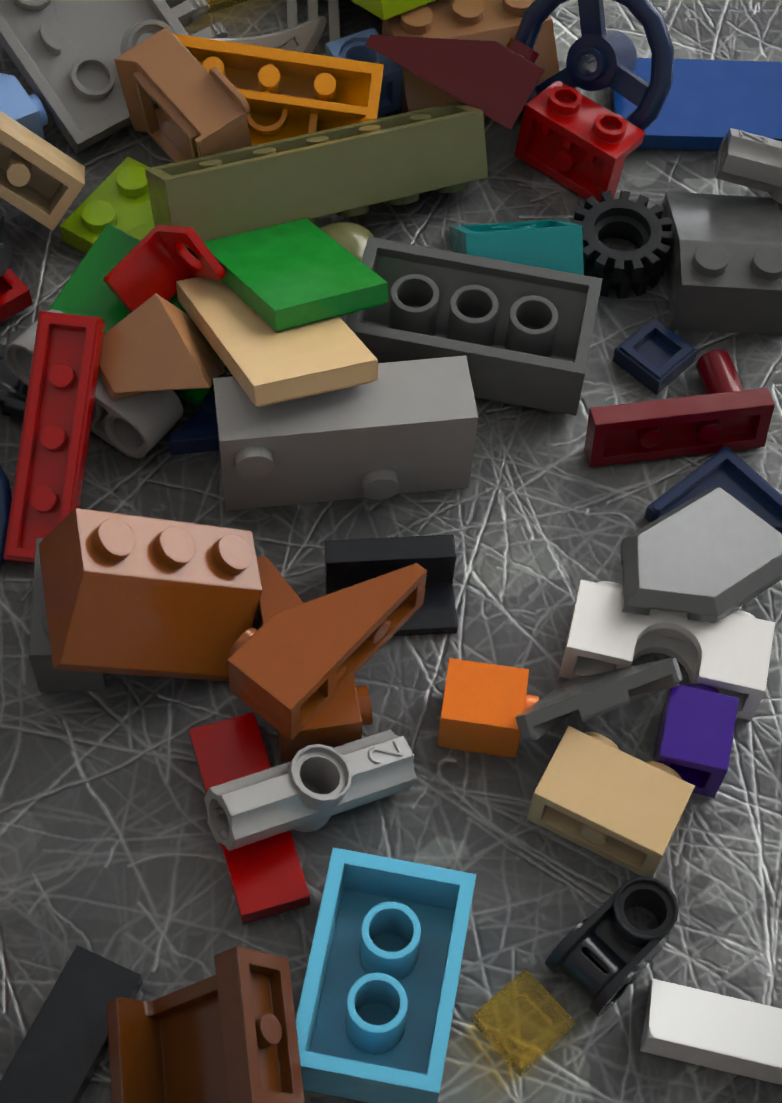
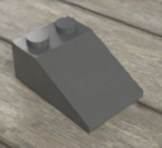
M666 192L664 197L665 217L670 218L672 222L670 232H674L667 262L670 329L782 335V213L777 201L769 197Z

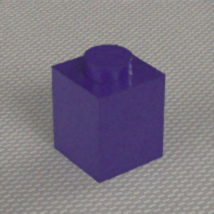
M679 684V686L670 688L660 715L652 761L665 764L674 769L682 780L695 786L692 793L715 798L729 767L739 698L721 694L717 689L705 684Z

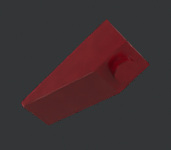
M370 35L366 46L463 103L483 110L484 115L509 130L512 129L545 71L535 65L540 54L512 37L506 47L497 41Z

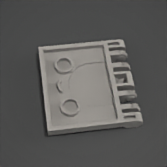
M0 0V44L33 92L39 97L44 108L77 154L132 124L114 59L121 55V39L125 32L140 21L156 19L168 24L176 34L189 36L184 28L205 16L210 6L206 0ZM216 22L191 36L226 38L229 34L221 22ZM144 33L140 35L137 45L154 34ZM152 99L154 108L157 109L159 106H158V104Z

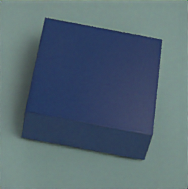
M652 317L615 348L613 362L657 395L694 363L698 350L655 317Z

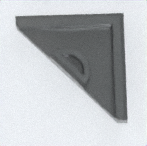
M676 657L567 680L515 718L522 740L529 739V741H534L576 710H578L580 719L583 722L630 704V696L679 686V682L683 680Z

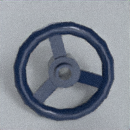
M534 0L525 10L514 39L534 50V45L543 22L560 4L569 0ZM578 0L582 37L571 45L567 54L566 68L541 84L536 85L526 104L555 81H561L575 89L579 87L586 91H598L611 87L637 106L625 120L644 131L658 118L673 81L674 47L663 14L651 0H614L627 7L644 28L652 53L650 83H647L633 73L637 62V52L630 38L616 30L606 31L603 0Z

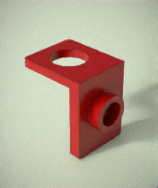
M156 225L104 277L103 281L127 311L131 313L155 293L168 301L177 292L176 281L190 279L191 277L221 280L227 273L193 228ZM184 244L187 245L190 249H192V250L195 252V254L199 257V259H200L201 261H199L198 259H196V258L186 249V247L184 246Z

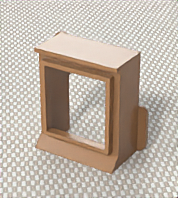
M167 27L114 59L133 130L147 132L174 163L252 146L246 117L251 110L245 97L217 67H212L208 72ZM152 99L158 104L159 107L157 109L154 108Z

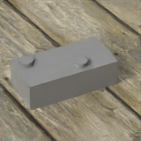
M466 355L378 363V380L372 383L262 407H255L233 376L213 378L226 511L356 498L384 500L397 494L469 488L478 425V412Z

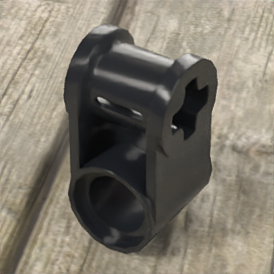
M641 876L630 879L622 884L590 918L584 919L564 937L547 958L545 966L553 973L561 970L591 1000L590 1010L597 1017L601 1016L625 993L639 976L642 969L663 949L668 941L678 917L679 907L675 894L668 885L657 878ZM636 906L646 908L655 915L659 927L648 931L637 929L626 919L624 911Z

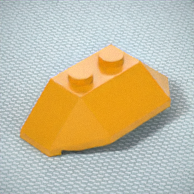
M174 34L208 72L212 67H217L245 97L251 110L246 117L252 146L377 119L384 64Z

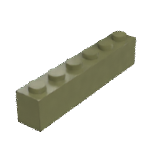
M452 102L147 168L145 172L154 226L191 227L204 242L307 218L316 225L318 217L334 213L342 217L359 216L369 212V205L385 201L392 205L409 204L419 200V193L432 190L440 193H455L466 190L468 182L488 177L483 110L460 102ZM184 244L186 249L191 254H195V252L192 249H190L187 245Z

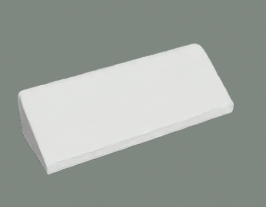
M652 978L640 1051L782 1085V1009Z

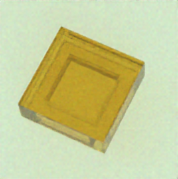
M527 968L477 1010L471 1020L474 1026L520 1077L566 1037L576 1024L572 1017Z

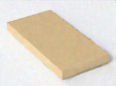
M195 277L176 281L179 303L255 407L331 392L378 380V359L340 316L277 332L221 280Z

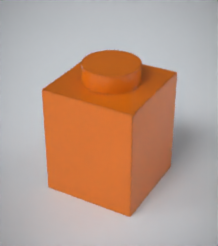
M449 658L437 747L516 758L521 733L515 717L539 701V696L526 694L529 669Z

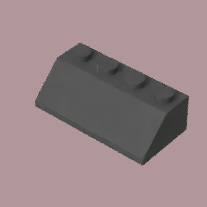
M368 237L362 262L388 282V302L381 306L347 314L345 323L378 359V363L466 355L474 397L576 416L587 367L602 278Z

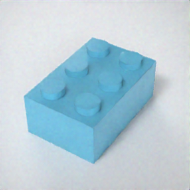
M333 847L296 1017L303 1090L368 1103L438 1102L476 874Z

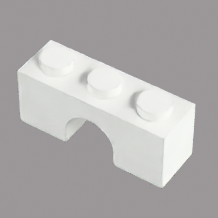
M581 579L559 677L572 680L631 667L632 662L636 658L644 654L661 653L676 657L677 661L687 671L690 684H705L717 689L721 694L739 698L736 717L752 720L766 691L775 622L757 619L752 614L742 610H735L716 623L688 620L687 613L651 609L649 615L622 612L623 585L611 581L595 583Z

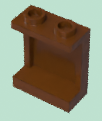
M236 946L214 955L216 975L152 1001H140L125 997L109 1001L106 1009L112 1103H305L289 958Z

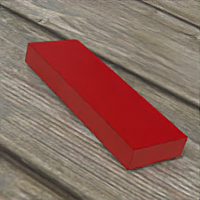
M254 712L189 729L190 740L205 794L210 787L271 768ZM290 830L228 851L220 843L242 924L310 905V894Z

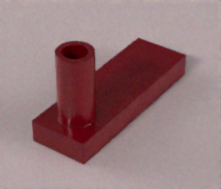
M712 350L702 355L696 364V369L706 395L591 407L589 409L584 451L589 467L717 453L725 446L732 451L765 447L775 406L768 387L744 390L729 353L724 350Z

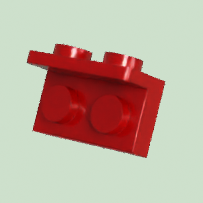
M555 81L525 104L514 156L582 198L588 199L594 196L600 202L601 192L611 191L614 199L625 158L642 144L645 132L625 120L621 115L611 112L584 96L577 89L561 81Z

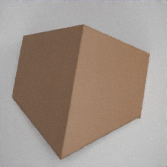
M155 293L104 334L98 375L112 401L152 391L210 388L213 385V378H218L219 375H222L225 366L190 316Z

